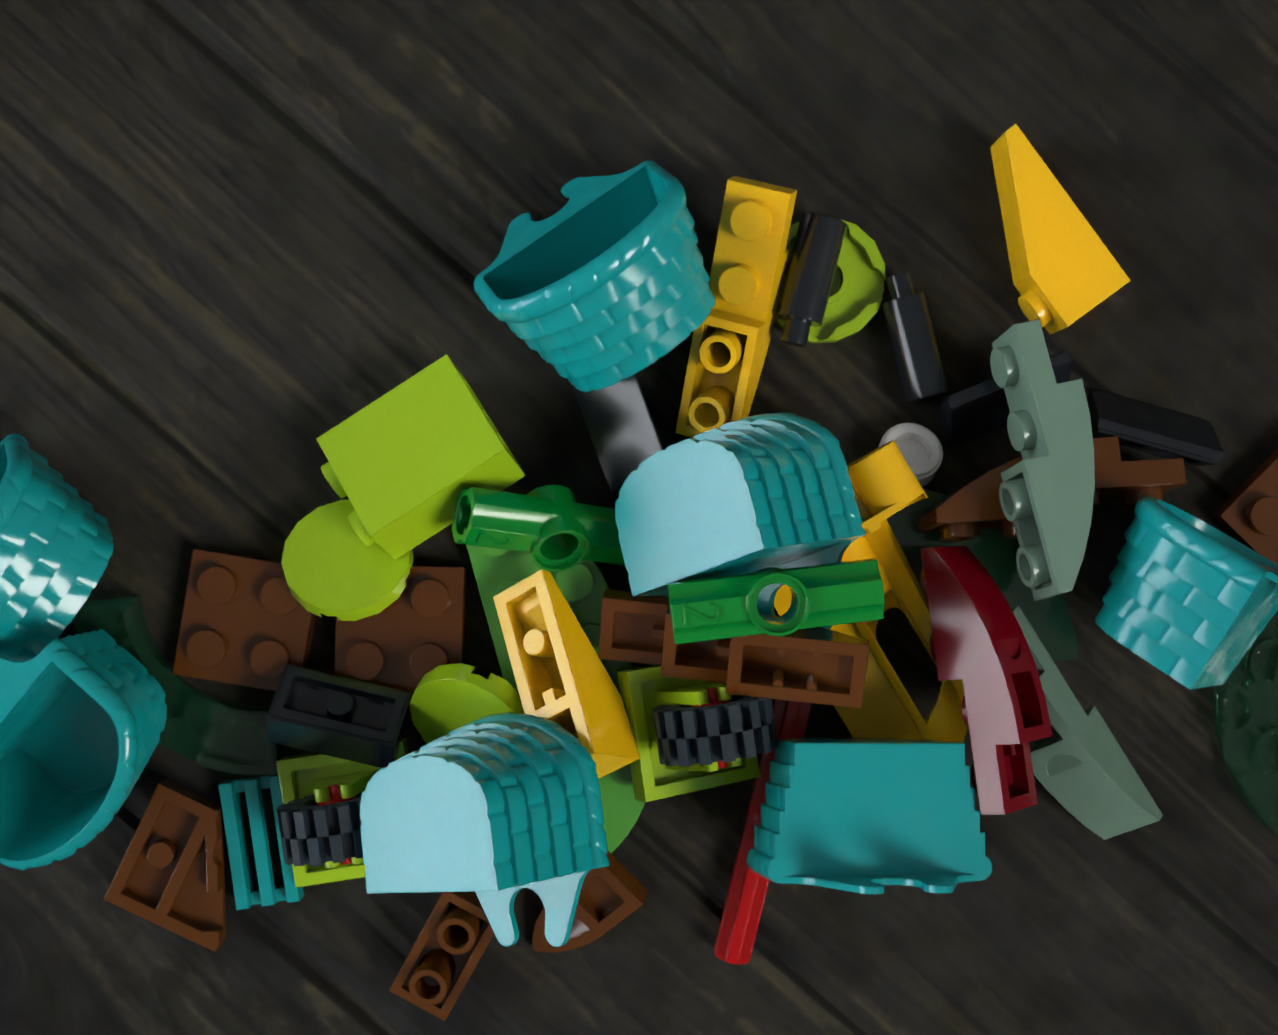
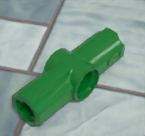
M545 485L532 490L527 495L476 487H462L455 501L454 520L452 523L455 543L531 553L534 564L540 569L549 572L571 569L583 560L625 566L618 538L619 530L616 526L615 509L577 503L574 493L567 487Z
M875 558L788 569L766 567L754 573L667 583L674 644L765 633L770 636H785L794 633L798 629L884 619L883 609L885 600L883 582ZM774 583L786 584L792 594V601L788 611L777 618H765L759 615L757 598L760 592L766 586Z

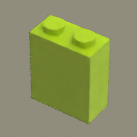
M447 354L316 438L329 461L321 466L323 475L340 498L343 499L348 496L355 509L347 514L348 521L353 530L367 547L377 543L394 560L453 523L455 501L462 487L503 491L526 476L471 386Z

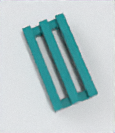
M278 773L223 781L218 786L236 910L249 909L252 905L261 904L262 907L271 906L279 901H287V903L300 901L304 897L303 887H295L292 864H285L276 810L278 806L283 804ZM268 788L271 790L284 880L283 886L276 887L261 789ZM241 792H245L259 885V889L256 890L253 889L240 799Z

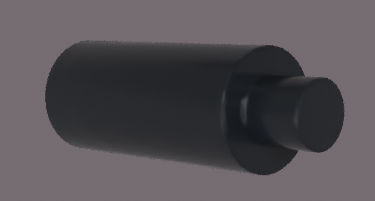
M812 213L801 215L776 314L777 317L786 320L781 337V342L806 347L810 327L822 326L847 227L844 222L838 219Z
M911 272L886 278L891 300L883 303L882 308L906 403L950 392L951 387L927 292L916 293Z

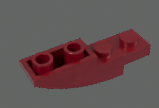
M967 546L921 549L923 561L921 586L925 596L928 598L932 628L930 652L937 664L939 681L962 679L963 682L962 716L970 733L973 755L971 782L979 798L981 815H1005L1037 805L1029 742L1053 735L1039 674L1023 631L1006 598L986 568Z

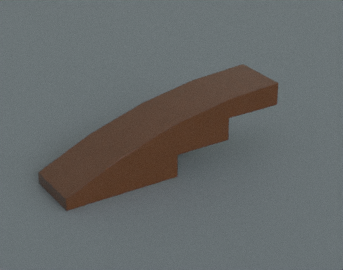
M605 589L601 610L598 653L600 659L661 665V676L726 683L725 694L862 708L870 646L869 640L822 627L798 629L794 633L785 636H770L765 633L674 644L668 597L655 595L633 597L632 592ZM759 613V615L765 618H777L775 616Z

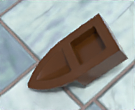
M608 851L606 856L609 859V866L591 869L583 881L568 942L560 947H553L548 943L544 932L545 908L543 907L535 923L532 949L535 952L546 953L566 952L583 947L599 939L642 906L648 890Z

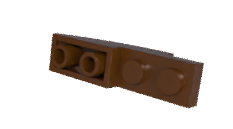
M1118 436L1093 438L1095 459L1093 508L1102 505V498L1122 497L1123 507H1135L1138 500L1147 496L1163 501V493L1187 484L1183 458L1121 461ZM1022 456L988 471L941 500L917 520L918 533L940 532L941 542H963L980 538L979 530L1002 529L1004 539H1018L1013 521H1009L1002 511L999 488L1003 482L1000 473L1023 460Z
M475 891L441 893L389 990L446 1021L494 935Z

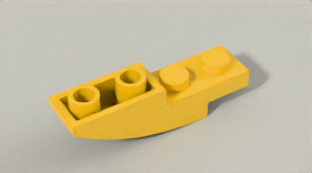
M738 176L727 179L709 280V288L715 297V306L711 308V313L705 321L693 331L675 432L677 434L694 438L695 435L714 428H720L723 424L746 418L749 415L772 335L791 249H787L786 245L797 190Z

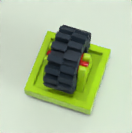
M648 665L617 671L620 695L623 699L640 759L630 763L635 800L650 802L760 777L757 754H766L778 748L772 700L769 698L725 694L726 683L661 676V665Z
M407 738L401 739L396 761L409 754ZM315 752L282 757L277 760L283 804L278 806L276 810L284 861L287 865L292 864L295 887L365 877L366 867L363 860L360 831L362 824L360 819L361 795L366 790L369 780L381 768Z

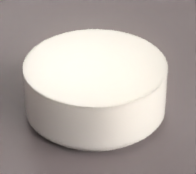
M902 423L891 427L882 437L878 447L894 440L921 486H925L934 478L942 463L943 449L939 439L932 431L919 424Z

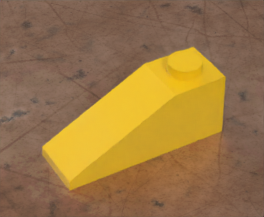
M1015 124L1006 130L990 147L1013 285L1021 294L1018 297V304L1029 321L1040 320L1041 327L1044 326L1051 335L1069 327L1131 280L1026 136Z
M541 569L495 595L493 599L524 714L556 722L576 737L587 748L595 761L598 779L640 759L623 699L552 574Z

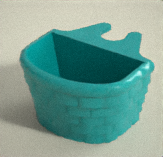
M646 160L636 167L616 175L577 177L567 182L561 188L563 196L569 198L567 204L554 215L541 221H534L530 213H523L513 219L507 229L499 255L485 270L475 277L473 282L475 292L488 311L499 321L506 322L511 331L517 337L524 340L530 349L537 351L546 363L553 365L560 376L567 378L571 385H574L577 390L582 392L596 391L609 387L653 364L688 338L691 332L696 330L711 313V308L715 306V297L708 284L710 277L703 266V256L696 245L698 238L693 229L695 221L686 207L685 189L676 177L654 161Z
M766 413L723 424L720 428L708 430L695 435L694 438L670 445L666 450H659L641 462L638 469L632 471L619 491V498L615 502V519L619 530L618 538L625 567L629 573L628 580L632 596H668L667 583L754 573L766 567L788 569L841 562L847 547L856 539L864 537L866 533L862 527V518L858 504L854 500L855 492L839 440L827 428L794 413ZM774 583L766 586L760 592L757 598L759 613L776 617L774 613V598L777 591L785 584ZM833 625L823 626L822 628L830 629Z
M15 433L7 435L0 442V655L15 660H29L36 657L51 641L58 638L66 626L73 620L103 575L112 556L114 542H112L113 536L108 527L107 519L95 512L92 504L81 498L78 490L66 483L61 473L48 466L46 458L30 449L25 437Z
M1151 496L1143 497L1135 505V518L1124 534V538L1127 541L1116 556L1119 562L1109 576L1112 584L1102 598L1105 604L1096 616L1095 622L1114 640L1189 690L1222 685L1278 610V565L1197 517Z
M103 629L93 630L89 633H78L74 636L69 635L62 639L56 638L33 659L15 660L0 655V864L22 871L29 868H38L49 865L54 860L62 861L75 854L77 849L85 847L99 833L103 832L113 820L114 815L130 795L160 741V733L164 730L167 719V705L164 701L166 694L156 678L148 674L147 669L127 650L117 645L116 641Z
M509 712L493 714L469 722L463 727L450 731L448 735H444L427 745L421 746L420 750L413 751L397 761L389 763L388 767L381 768L369 780L366 790L361 795L360 819L362 824L360 831L363 860L366 867L367 894L475 891L498 942L505 947L516 944L519 939V928L514 914V901L521 889H531L540 897L545 908L544 932L546 940L551 946L560 947L569 940L582 884L586 875L591 869L609 866V859L606 856L608 848L606 832L603 828L604 815L596 763L587 748L576 737L563 729L560 724L542 717Z
M903 738L777 739L778 748L775 749V759L770 760V781L766 782V802L761 803V823L754 824V847L749 850L746 860L750 869L775 883L814 885L860 894H883L884 885L918 887L929 893H952L958 883L982 881L990 876L992 863L985 856V832L980 831V810L975 809V788L970 787V766L965 765V743Z

